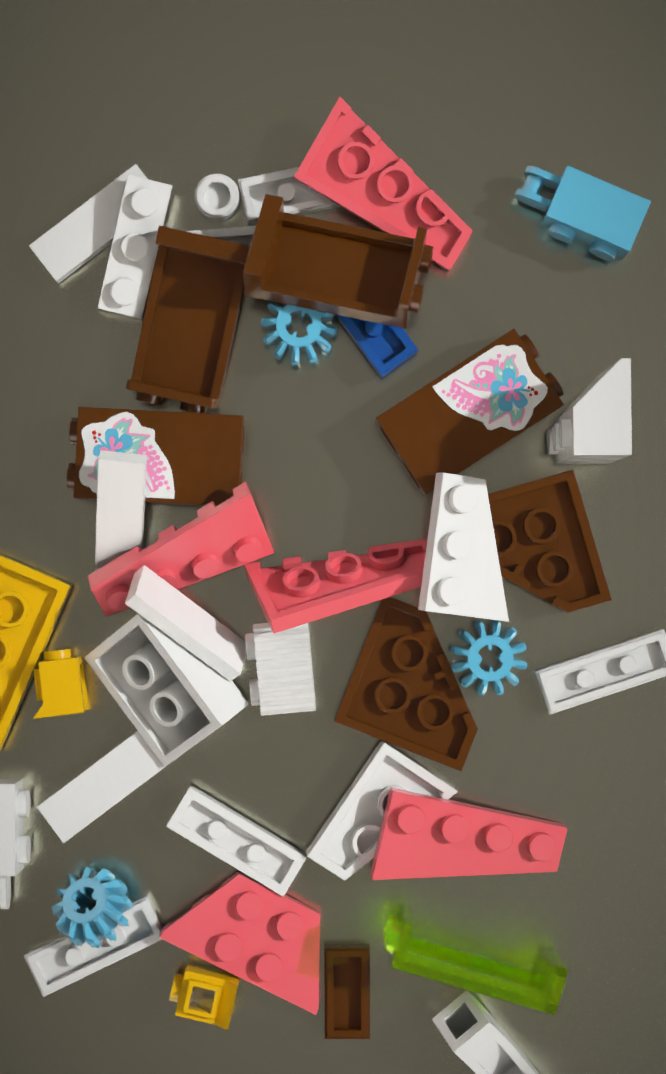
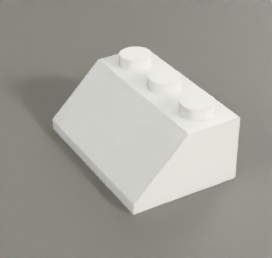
M621 358L598 375L554 420L553 427H548L547 453L555 454V465H607L632 455L631 358Z
M140 614L135 615L84 657L164 767L249 705L233 681L227 680Z

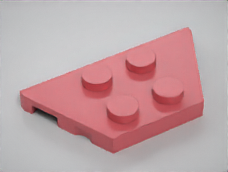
M240 871L224 881L220 888L212 894L204 896L192 905V909L172 924L168 923L164 926L159 934L160 939L316 1015L319 1009V911L287 895H284V897Z

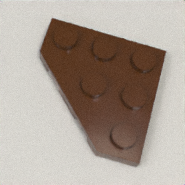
M573 469L488 494L502 578L566 613L612 600Z
M392 597L382 599L334 722L462 771L478 728L433 629L430 618L426 611L418 610V607Z

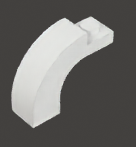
M468 990L432 1019L452 1051L475 1074H539L500 1024Z

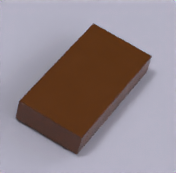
M324 944L325 1039H370V945Z

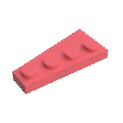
M339 97L297 170L294 179L384 233L415 238L418 226L427 228L426 245L434 246L431 261L449 271L473 230Z
M245 481L232 489L234 496L221 504L216 505L212 501L196 511L198 517L181 528L177 529L172 525L158 533L159 538L145 549L135 547L88 575L90 589L104 615L109 616L130 608L125 604L134 573L144 565L178 590L274 554L272 544L247 482Z
M427 539L370 546L368 554L362 555L346 553V550L328 552V559L305 563H302L301 556L282 559L283 566L262 569L260 562L244 564L246 578L273 633H277L420 588Z
M390 787L369 876L372 880L557 872L568 828L564 824Z

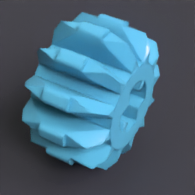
M273 301L267 304L268 310L277 318H262L261 326L265 329L276 331L263 337V341L266 346L281 342L274 352V357L277 360L282 359L290 350L292 351V366L299 365L300 353L306 352L310 364H314L317 362V356L313 349L315 346L324 353L331 351V345L321 336H337V327L324 324L335 318L336 314L318 312L317 310L285 304L282 308ZM301 317L302 323L306 319L311 323L306 327L307 335L300 338L297 337L296 331L293 335L288 333V330L292 328V320Z
M476 620L473 622L476 637L473 638L464 629L458 632L459 637L468 644L466 648L457 645L451 646V653L464 656V660L451 664V669L453 672L469 670L460 681V684L465 688L470 686L478 677L476 693L478 695H485L489 681H491L495 694L501 695L504 693V687L500 679L504 677L514 686L519 683V679L510 672L512 666L518 669L527 668V662L514 659L513 654L524 652L527 649L526 644H508L517 634V630L513 627L508 628L499 637L501 621L492 620L489 633L486 634L482 621ZM492 645L496 646L498 651L494 656L499 662L493 668L486 664L485 669H481L479 664L482 661V657L478 652L484 646L489 650L492 649Z
M85 867L81 879L74 874H68L69 883L71 884L68 889H56L57 896L63 901L51 907L53 914L59 918L56 923L57 929L63 935H68L69 940L77 946H82L87 942L92 948H99L103 936L110 941H116L115 927L117 925L129 926L128 919L122 913L133 908L131 900L125 896L128 892L126 884L120 879H115V875L104 868L97 873L93 868ZM94 904L95 907L90 910V907Z

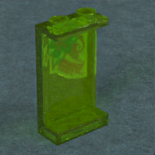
M400 905L397 916L389 915L382 941L385 942L384 951L389 953L391 968L556 1015L568 973V968L556 949L538 944L532 969L529 970L412 936L413 921L409 907Z

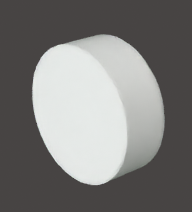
M210 174L204 177L195 189L196 206L199 212L211 221H225L231 218L239 208L240 194L238 187L226 175Z

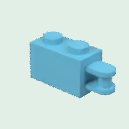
M568 165L561 177L538 167H526L524 175L527 177L522 189L516 190L514 197L522 203L545 212L540 225L549 228L548 234L566 243H573L575 239L591 246L589 251L595 256L609 261H614L615 257L622 260L630 252L650 206V200ZM543 185L555 190L551 200L539 195Z

